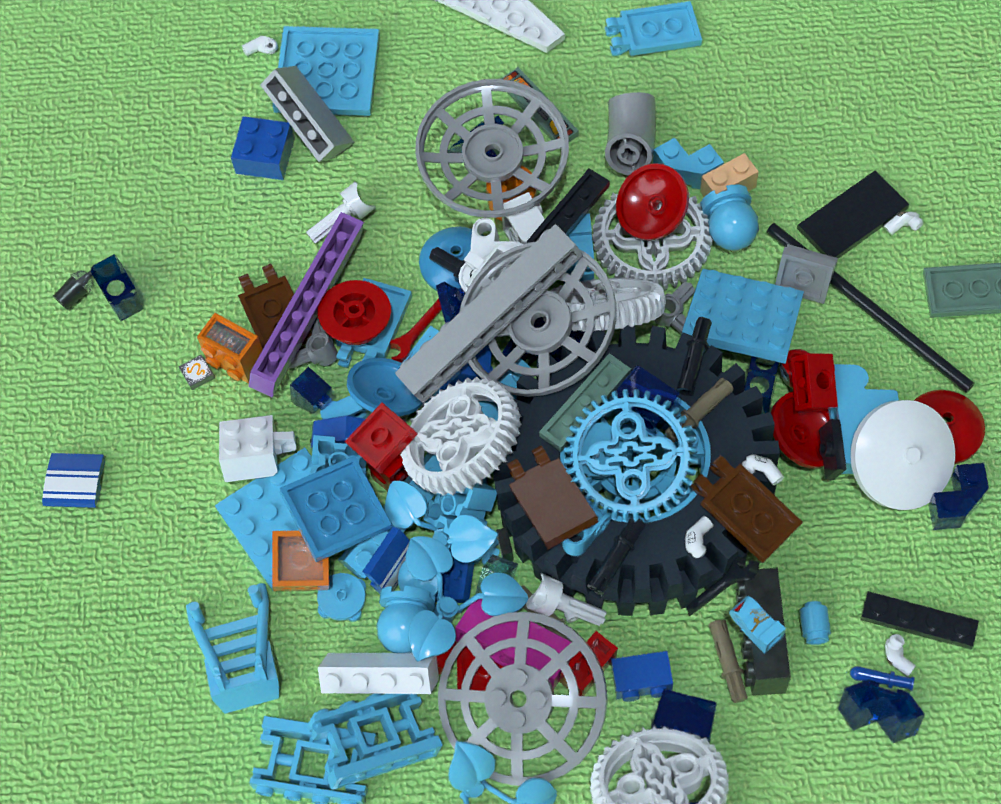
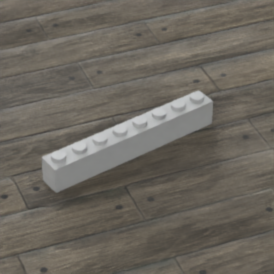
M556 224L552 228L545 230L538 241L531 247L526 248L511 266L504 268L499 277L490 285L485 286L471 303L464 305L459 314L450 322L445 323L431 340L423 343L420 350L414 356L405 360L401 364L400 369L395 372L397 377L422 403L426 402L470 359L583 256L577 245Z

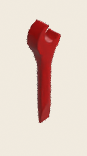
M443 293L410 331L390 341V348L400 351L397 356L391 357L392 360L402 363L409 356L418 336L452 299L450 296Z

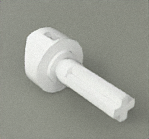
M355 181L340 193L344 204L339 205L306 231L315 244L330 232L340 212L350 216L351 214L356 215L361 220L376 208L373 205H366L360 200Z
M541 574L542 581L540 586L528 598L526 607L529 610L539 614L550 616L558 609L598 626L604 623V617L607 614L603 609L563 594V583L545 574Z

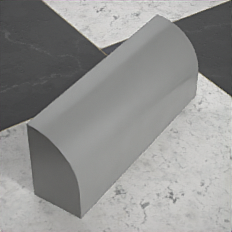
M297 66L276 68L260 84L318 162L336 157L354 143V140Z

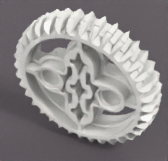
M613 193L611 200L606 199L604 207H600L599 215H596L593 225L594 234H592V240L594 241L596 257L598 260H601L603 268L607 267L609 275L615 273V278L652 281L662 286L666 291L668 284L676 288L678 280L683 283L687 281V276L693 278L695 271L699 272L702 264L706 263L713 239L709 235L708 215L703 214L700 203L697 204L696 196L689 198L686 212L695 226L691 227L689 222L683 219L672 233L665 238L657 240L636 238L629 234L620 222L614 229L609 230L611 221L617 215V194ZM662 203L658 204L657 210L662 207ZM674 233H681L683 235L676 236ZM623 235H630V236H632V237H630V238H624V237H622V236H623ZM691 241H697L693 253L685 261L664 270L669 262V252L682 251L687 248ZM609 244H614L623 253H638L639 264L643 270L632 267L620 260L611 250ZM652 254H654L656 261H653Z
M632 278L609 279L614 289L617 303L615 329H623L627 325L630 327L642 325L643 323L655 320L664 313L666 298L664 289L659 284L648 280ZM600 279L581 281L589 292L594 306L608 301L607 293ZM564 285L549 291L558 294ZM574 289L566 301L571 312L581 311V309L586 308L582 296ZM610 312L595 317L593 331L608 330ZM587 320L573 323L572 330H582L584 332Z
M478 377L473 380L467 378L464 382L458 380L455 386L448 384L446 390L439 389V394L431 396V400L428 403H423L424 407L421 410H416L417 416L410 419L411 427L418 435L405 447L401 457L403 458L402 464L408 472L407 474L417 485L426 491H430L435 495L439 493L444 496L447 493L454 495L456 491L463 494L466 487L473 490L474 484L479 483L482 485L484 478H491V473L494 470H499L498 466L501 462H507L506 455L513 453L511 446L517 444L515 437L520 435L518 428L522 425L520 423L521 415L519 414L517 403L503 386L486 378L482 380ZM478 401L495 402L498 405V420L496 421L483 414ZM425 451L436 456L440 462L439 465L442 472H431L425 469Z
M666 724L663 729H657L653 725L651 730H646L642 727L641 732L638 733L631 730L630 736L621 735L620 742L612 740L611 748L605 747L604 755H598V763L594 764L593 773H591L590 790L593 804H689L687 795L697 791L701 786L703 777L708 775L711 778L710 788L703 799L697 804H726L729 791L727 767L720 752H717L715 745L709 744L707 738L701 739L698 732L691 735L688 728L681 732L678 726L669 729ZM661 751H672L682 754L665 759ZM631 760L632 773L621 777L617 783L616 790L609 792V783L613 775L622 765Z

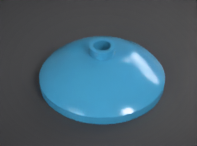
M450 227L432 235L422 247L419 256L420 271L425 282L437 292L450 296L465 295L460 283L455 281L454 273L431 261L429 255L432 249L439 247L463 261L471 250V228ZM453 251H460L459 254H452Z
M370 358L356 363L349 371L347 389L350 395L360 406L370 412H373L381 403H384L396 415L404 416L415 412L423 404L395 374L400 369L401 362L387 358Z

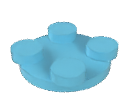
M347 573L330 575L329 590H318L317 593L319 615L324 619L358 621L362 616L361 610L366 600L365 582Z

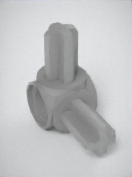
M685 281L672 294L667 293L665 295V308L669 309L671 314L664 312L654 320L656 324L664 327L667 326L668 328L673 326L682 334L686 317L682 314L684 312L683 304L695 293L691 283Z
M318 317L311 327L312 335L306 343V348L298 351L289 368H294L310 361L321 366H328L336 361L338 351L333 344V338L323 330Z

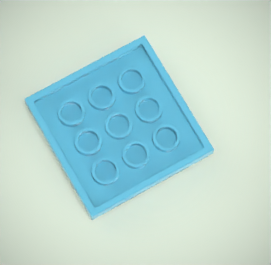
M284 26L278 68L297 66L334 115L371 116L380 38L379 29ZM273 103L274 113H281L280 110Z
M702 269L682 333L692 336L698 318L705 317L712 322L707 339L709 346L712 345L715 348L786 364L804 291L796 290L792 287L777 286L765 281L747 279L742 276L725 274L716 270Z
M305 447L278 464V472L274 476L256 478L215 505L217 511L272 591V531H299L280 494V488L311 475L312 456Z

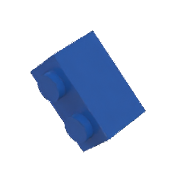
M668 651L611 659L616 700L623 699L625 702H631L640 699V696L651 695L653 698H659L668 695V692H672L673 679Z

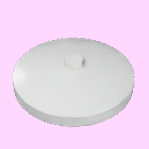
M911 400L890 401L874 408L859 424L851 446V466L854 477L862 491L877 504L898 510L916 509L933 501L949 482L955 463L954 440L945 420L931 407Z

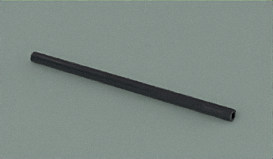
M773 223L768 228L767 233L784 247H787L789 244L807 249L776 223ZM834 270L830 282L832 286L965 393L971 390L975 384L971 379Z

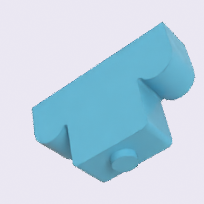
M834 364L838 407L829 409L830 419H839L841 422L847 468L842 474H853L851 446L859 424L874 408L886 402L899 400L896 390L865 389L869 376L864 368L858 365Z

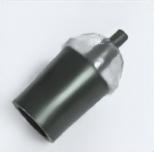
M92 268L88 273L83 270L72 273L71 277L53 297L68 310L85 294L91 292L94 283L91 276L96 271Z

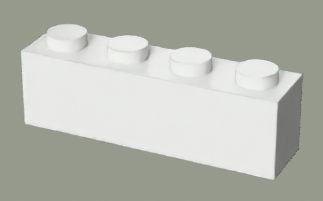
M328 653L318 666L321 693L431 694L439 680L437 657L433 656L417 662L413 653Z

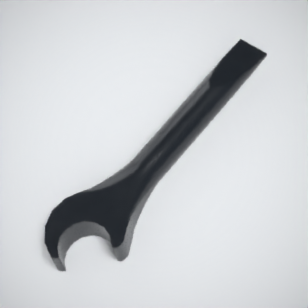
M737 556L727 573L686 607L688 615L691 616L732 584L753 579L758 572L759 562L749 560L746 566V558Z

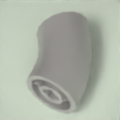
M625 93L617 95L608 101L609 126L605 157L610 167L624 175H630L636 169L650 164L653 157L656 138L655 97L648 93Z

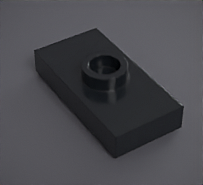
M830 419L819 429L821 442L819 452L823 458L825 479L835 480L847 468L841 422L839 419Z

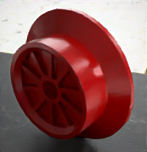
M362 280L345 281L333 286L325 293L318 306V319L323 330L332 338L348 345H362L370 342L386 328L391 317V305L385 292L375 284Z

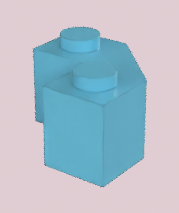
M675 138L655 148L653 153V164H664L673 168L683 177L687 185H692V188L701 189L703 175L724 164V161L710 144L688 155Z

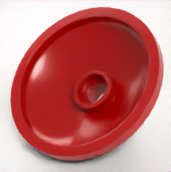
M648 164L636 169L625 179L617 195L616 212L620 224L629 234L642 240H657L669 235L680 225L686 215L689 204L687 184L676 170L664 164ZM662 203V207L657 210L658 204Z
M933 390L920 395L914 400L931 407L942 418L949 417L951 419V422L946 423L951 431L955 445L954 465L970 459L979 450L985 436V422L980 410L969 398L950 390Z
M794 392L785 394L776 401L771 411L775 423L773 433L775 441H779L781 451L796 464L812 469L823 467V458L819 452L821 444L819 429L830 420L829 409L823 411H795Z

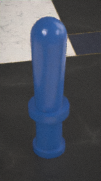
M855 666L850 670V676L854 680L888 685V688L891 689L893 686L913 691L915 677L909 678L895 675L893 671L889 674L860 666Z

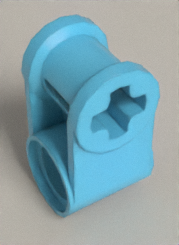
M587 501L589 505L592 506V501ZM593 509L599 522L576 534L582 540L578 542H573L569 539L563 541L564 551L571 556L582 555L597 536L601 535L611 521V515L609 513L604 515L600 510Z

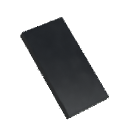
M875 170L799 223L797 229L821 254L840 258L882 228L898 213L906 211L909 203Z

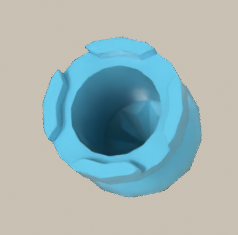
M739 184L727 185V191L715 194V191H711L700 202L703 214L708 215L709 235L716 245L729 251H737L748 247L754 241L759 231L758 216L750 206L752 201L751 195L746 186Z
M392 586L381 590L379 603L385 609L381 612L376 627L378 639L386 650L392 653H412L409 642L410 623L413 617L420 611L434 610L436 597L430 598V591L412 586H404V591H392Z

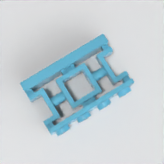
M372 694L364 701L358 703L348 701L338 709L331 711L329 709H322L313 714L307 726L309 732L313 733V740L327 737L335 755V758L327 760L324 766L325 771L329 773L327 781L331 790L437 756L443 746L439 736H434L435 731L433 727L420 731L412 714V710L418 709L422 703L421 698L417 694ZM400 705L398 710L402 719L392 722L387 709ZM348 721L346 726L350 736L339 738L335 725ZM380 721L388 742L367 748L359 727ZM407 730L413 744L399 748L401 741L397 733ZM355 746L360 760L346 765L348 758L344 749Z
M264 716L262 723L263 734H261L260 740L263 744L273 745L268 770L253 768V777L250 778L249 784L256 790V794L271 797L273 793L283 794V798L291 801H300L301 798L312 799L311 802L314 804H329V802L338 804L366 803L365 796L368 789L364 785L352 783L345 786L346 791L349 793L318 789H330L327 781L329 773L326 771L324 779L299 775L304 751L329 754L328 760L335 758L331 745H328L330 743L327 737L314 741L312 738L313 733L309 732L307 727L309 723ZM335 727L339 738L350 736L348 729ZM361 731L367 748L378 745L376 734ZM281 737L299 739L296 743L294 755L281 753L283 744ZM355 746L350 747L354 748L350 763L359 761L360 758ZM278 765L291 767L289 780L294 784L270 781L275 780Z

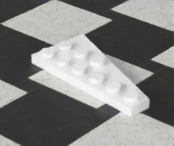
M436 0L546 53L565 40V33L529 0Z

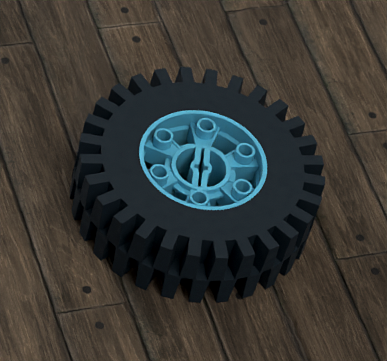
M627 325L623 329L620 328L618 344L609 345L594 368L573 385L547 395L530 397L517 395V399L513 398L521 415L520 423L522 425L518 428L520 435L515 437L517 444L511 446L513 453L507 454L505 457L507 462H501L498 466L499 470L493 471L495 489L497 491V505L501 513L503 528L508 530L509 537L513 536L515 552L523 563L529 559L532 560L535 577L542 581L541 574L553 577L563 583L562 593L574 597L577 591L584 593L586 603L600 609L603 607L604 600L617 602L618 615L633 616L635 603H648L650 616L664 614L667 601L673 598H677L681 609L686 608L696 599L699 589L704 587L707 590L727 573L737 556L746 558L750 551L701 505L705 497L698 495L691 486L682 484L681 487L687 491V494L685 496L676 495L680 500L678 504L673 503L670 499L668 501L671 507L669 512L662 513L660 517L652 516L649 521L641 518V514H638L639 518L645 523V527L633 545L635 549L629 551L605 590L604 595L594 592L595 588L591 590L587 585L591 582L615 542V536H619L627 524L622 520V513H618L616 521L611 519L603 533L597 536L582 555L571 556L567 554L563 549L562 542L547 549L510 489L509 484L515 480L510 474L511 471L507 463L517 458L524 472L537 466L531 450L542 445L551 462L559 458L566 470L574 467L573 464L567 465L564 463V459L571 457V454L565 453L564 450L562 452L557 450L539 436V431L610 353L631 368V374L616 390L618 399L624 398V389L628 390L629 397H634V390L638 389L639 398L644 399L645 392L649 391L650 401L653 402L655 396L660 395L661 401L659 405L663 406L667 400L671 402L668 409L669 412L676 407L679 408L676 419L680 418L681 412L688 410L720 378H724L725 381L727 380L731 383L733 392L700 420L697 428H692V431L686 434V437H696V442L688 444L689 447L698 448V453L689 454V457L698 459L697 466L700 474H703L712 485L721 477L716 476L709 468L720 455L735 469L740 463L742 464L743 461L747 460V456L752 454L772 460L777 467L780 454L779 441H772L775 427L771 412L761 414L763 395L757 386L744 391L745 371L735 363L727 371L722 372V351L711 345L703 355L694 395L685 396L677 391V387L689 348L687 341L692 336L682 333L676 348L667 347L666 328L652 326L649 343H636L635 325L633 327ZM593 331L589 341V350L594 353L598 351L606 335L605 331ZM564 346L561 349V361L572 353ZM549 354V356H550V366H551V365H554V364H556V363H558V362ZM578 356L567 367L551 373L550 386L572 377L588 362ZM522 375L517 381V389H538L539 376H536L535 379L532 376ZM612 395L608 399V402L613 400ZM619 408L610 411L596 422L607 423L612 426L615 416L621 413L623 409ZM631 408L632 411L640 414L644 419L647 437H666L655 428L658 427L666 431L670 427L668 422L661 416L647 409ZM626 421L621 425L620 430L624 434H632L637 426L632 421ZM640 438L635 441L638 443V447L644 446L641 444ZM679 441L672 442L675 447L680 446ZM656 447V452L651 453V455L657 456V460L663 459V454H668V452L662 451V447ZM629 449L625 457L628 458L629 462H634V457L637 454H634L633 449ZM680 456L676 457L673 465L661 470L660 474L651 481L650 490L644 498L639 500L640 504L656 499L671 486L676 478L674 476L676 465H680ZM640 463V467L637 470L642 472L643 466L646 463ZM622 465V473H624L627 469ZM756 470L752 475L775 495L777 485L773 486L762 471ZM576 474L570 475L571 478H575ZM613 476L602 479L587 478L591 486L597 492L602 490L608 500L624 505L631 504V501L619 494L616 479ZM630 477L626 481L625 487L630 491H636L641 487L642 482L639 478L633 477L631 485ZM628 514V521L633 514ZM706 516L713 524V527L703 535V545L706 547V553L700 558H694L686 549L685 534L698 520ZM577 535L568 538L570 541L578 542L582 540V538Z

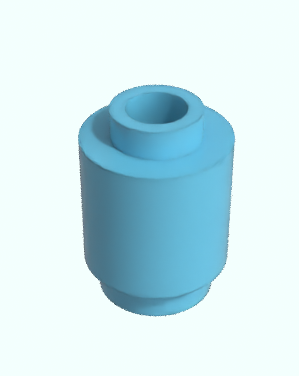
M819 601L805 603V607L799 611L802 634L806 638V643L809 645L827 643L831 634L828 607L821 605Z

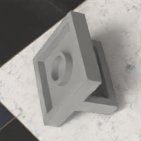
M788 244L782 253L775 285L804 291L802 298L824 304L838 258Z

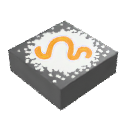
M202 354L179 366L191 390L215 378Z

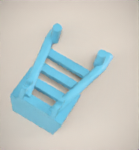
M264 583L251 585L248 588L253 606L258 608V615L204 630L202 626L205 618L199 604L191 602L186 605L189 625L205 657L204 662L211 698L224 714L279 698V681L270 641H267L269 598ZM257 628L256 634L214 646L210 643L211 640ZM256 646L255 653L223 662L218 660L220 656ZM255 666L254 672L230 679L226 676L227 673Z

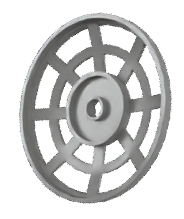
M484 79L454 88L431 106L419 126L415 154L418 169L424 183L442 203L467 215L495 218L515 215L528 210L540 203L554 190L567 166L569 137L560 112L543 94L515 81ZM491 91L514 93L529 99L531 102L523 113L509 107L493 106ZM480 92L482 94L483 107L470 110L459 116L456 120L445 111L449 105L463 97ZM539 107L554 122L559 133V139L548 142L544 141L540 129L531 120ZM494 114L514 118L516 122L511 128L495 124ZM484 116L485 125L474 129L472 132H469L462 126L471 119ZM438 118L448 127L441 140L439 153L424 152L427 133L432 123ZM525 126L534 135L537 144L523 147L518 134ZM454 134H457L464 140L462 153H447L449 143ZM490 149H496L500 153L496 157H489L486 155V152ZM561 149L559 168L552 182L548 184L538 179L545 164L546 152ZM538 154L537 164L532 174L520 168L523 157ZM425 162L440 163L445 177L454 187L443 195L431 181ZM448 163H464L469 173L459 182L451 172ZM514 176L524 182L515 189L502 193L501 181ZM477 179L490 182L492 194L480 193L469 189V187ZM530 186L542 192L527 203L504 209V199L517 196ZM463 193L475 199L493 201V210L472 209L457 204L453 200Z
M535 242L513 247L490 261L476 275L468 287L462 300L461 308L471 303L485 286L493 282L490 279L495 273L516 261L520 254ZM580 250L583 256L578 260L571 275L565 272L557 279L566 282L560 292L556 294L545 290L496 336L510 335L517 345L507 357L499 349L496 337L488 343L491 352L500 362L489 374L482 368L475 356L468 361L477 375L482 379L493 380L512 395L530 397L560 391L579 381L594 368L606 352L614 334L617 319V303L614 289L608 276L591 256ZM587 267L602 282L608 301L594 306L589 292L580 282ZM576 289L582 296L586 308L581 309V311L571 312L566 301L573 290ZM610 312L607 333L602 345L594 353L586 348L593 334L595 317ZM546 317L544 326L540 328L534 327V322L537 318ZM587 320L585 333L580 343L569 337L573 323ZM561 345L572 352L562 361L550 366V352L558 349ZM527 352L538 355L539 368H527L515 363ZM578 356L588 362L572 377L550 386L551 373L567 367ZM508 370H511L521 375L539 376L538 389H517L499 382L498 379Z
M513 612L494 616L479 623L467 632L454 646L448 656L440 677L438 690V706L442 727L454 750L457 739L449 724L446 700L461 701L463 717L472 734L466 742L476 745L481 744L493 754L511 759V776L493 772L489 779L520 786L531 778H543L549 782L567 774L579 765L591 752L600 737L606 719L608 704L607 685L603 669L596 654L586 640L563 622L544 614L531 612ZM508 621H518L516 638L499 641L485 650L475 638L480 632L494 625ZM530 621L556 629L567 636L572 643L558 653L545 643L528 639ZM466 645L476 658L465 674L461 690L446 689L451 667L460 651ZM515 647V658L512 665L500 669L490 657L502 649ZM527 647L541 651L552 660L541 670L526 664ZM579 651L585 656L592 670L597 697L579 696L575 675L567 663ZM480 665H482L491 676L486 690H470L473 677ZM559 669H561L566 678L569 695H554L549 678ZM517 690L523 691L527 697V701L522 707H517L512 701V696ZM469 702L485 703L486 711L490 718L479 729L473 720ZM553 707H569L566 721L557 733L546 721L549 719ZM578 708H596L591 731L583 746L576 753L564 739L574 726ZM497 727L511 733V750L495 745L486 737ZM538 729L549 741L536 749L523 751L524 733ZM553 749H556L567 760L562 766L548 773L533 777H523V760L540 757L551 752Z

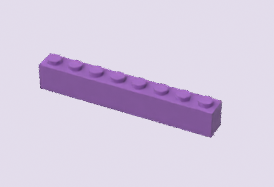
M340 212L253 366L249 378L250 388L273 398L318 316V306L325 293L335 286L361 239L363 221Z

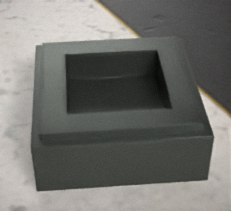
M506 528L497 529L496 532L499 534L497 539L503 564L511 563L514 558L508 530Z

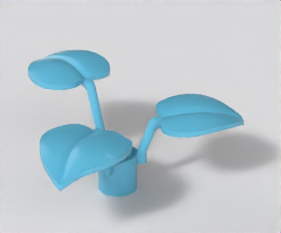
M393 481L389 486L385 501V512L391 524L405 529L411 527L415 522L418 526L433 530L435 532L433 539L443 543L451 550L452 556L460 562H472L479 559L492 547L499 535L480 519L472 515L456 517L449 527L448 535L443 532L444 528H436L419 520L428 510L427 501L420 490L404 481ZM403 562L398 573L400 591H404V586L418 587L430 591V598H433L437 594V577L435 576L429 581L416 579L409 573L406 562Z
M417 536L409 540L405 557L409 573L421 581H429L435 576L437 577L438 595L436 599L438 602L433 612L430 610L420 611L413 617L409 627L410 647L417 662L443 654L453 646L456 634L451 623L457 613H461L463 609L476 600L482 599V609L490 616L517 612L527 603V593L514 578L505 573H492L483 579L481 583L482 593H478L463 604L458 605L453 598L443 596V577L441 573L448 572L453 565L449 549L440 541L430 537Z
M456 741L448 777L451 785L455 789L462 791L460 798L464 804H469V797H479L484 789H487L509 804H554L557 791L543 778H531L522 783L516 792V799H512L492 787L485 781V779L493 774L495 769V760L492 754L479 745Z

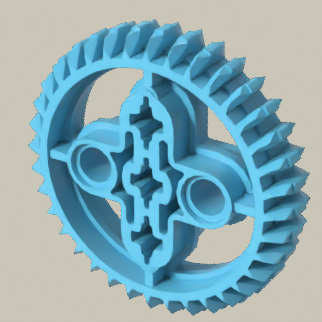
M624 389V398L618 399L617 392L613 391V400L609 402L606 395H602L603 405L600 407L593 400L591 404L595 410L591 412L585 407L583 412L587 418L585 420L580 416L575 418L581 425L580 428L576 426L570 427V431L577 435L576 437L567 436L566 441L574 444L573 447L564 448L565 453L573 454V457L564 459L565 464H573L574 466L566 470L569 475L576 474L577 476L571 482H575L576 485L580 483L579 490L582 494L584 492L587 493L585 496L587 501L594 500L591 506L593 509H598L599 506H602L601 513L604 515L608 513V510L613 511L611 519L616 521L618 513H622L624 523L628 522V514H633L634 522L639 519L638 514L644 513L645 520L649 521V511L654 510L657 517H660L661 512L658 507L662 505L669 512L671 507L668 501L671 499L673 503L678 504L680 500L675 494L677 492L683 496L687 494V491L681 487L682 484L691 486L693 483L692 480L686 478L687 474L691 476L696 475V470L689 468V464H698L697 458L689 457V454L698 453L697 447H689L688 445L696 442V437H686V434L692 431V426L689 425L683 428L681 426L687 421L686 416L676 419L675 417L679 413L678 407L669 412L668 409L671 405L669 400L665 401L663 406L659 405L661 401L660 395H656L652 402L649 400V391L645 392L644 399L639 398L638 389L634 390V397H629L628 390ZM622 408L623 411L615 416L612 422V440L594 443L589 447L586 455L583 456L581 454L583 442L592 425L608 412ZM631 408L647 409L661 416L674 430L680 446L675 447L672 441L666 437H647L644 419L640 414L632 411ZM624 422H634L637 426L635 432L624 434L620 430ZM639 438L641 444L644 445L642 447H638V443L635 442ZM620 440H622L623 442H625V443L622 444V448L614 449V448H617V447L619 446V441H620ZM656 447H662V451L668 452V454H663V459L657 460L656 455H651V453L656 452ZM629 449H633L634 454H639V456L634 457V462H629L628 458L623 457V455L628 454ZM600 452H605L606 456L610 457V459H606L604 465H600L599 460H594L600 456ZM680 456L679 471L671 486L656 499L640 504L639 500L644 498L650 490V471L667 469L673 465L676 457ZM640 463H646L643 466L642 472L637 470L640 467ZM583 464H587L589 469L597 475L614 474L619 494L631 501V504L615 503L600 495L587 480ZM612 465H624V468L627 470L622 473L620 467ZM630 477H637L641 480L642 484L638 490L630 491L625 487V483Z

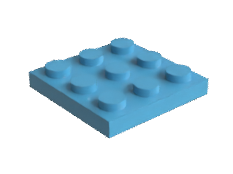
M355 455L280 488V494L315 562L391 529L392 524Z

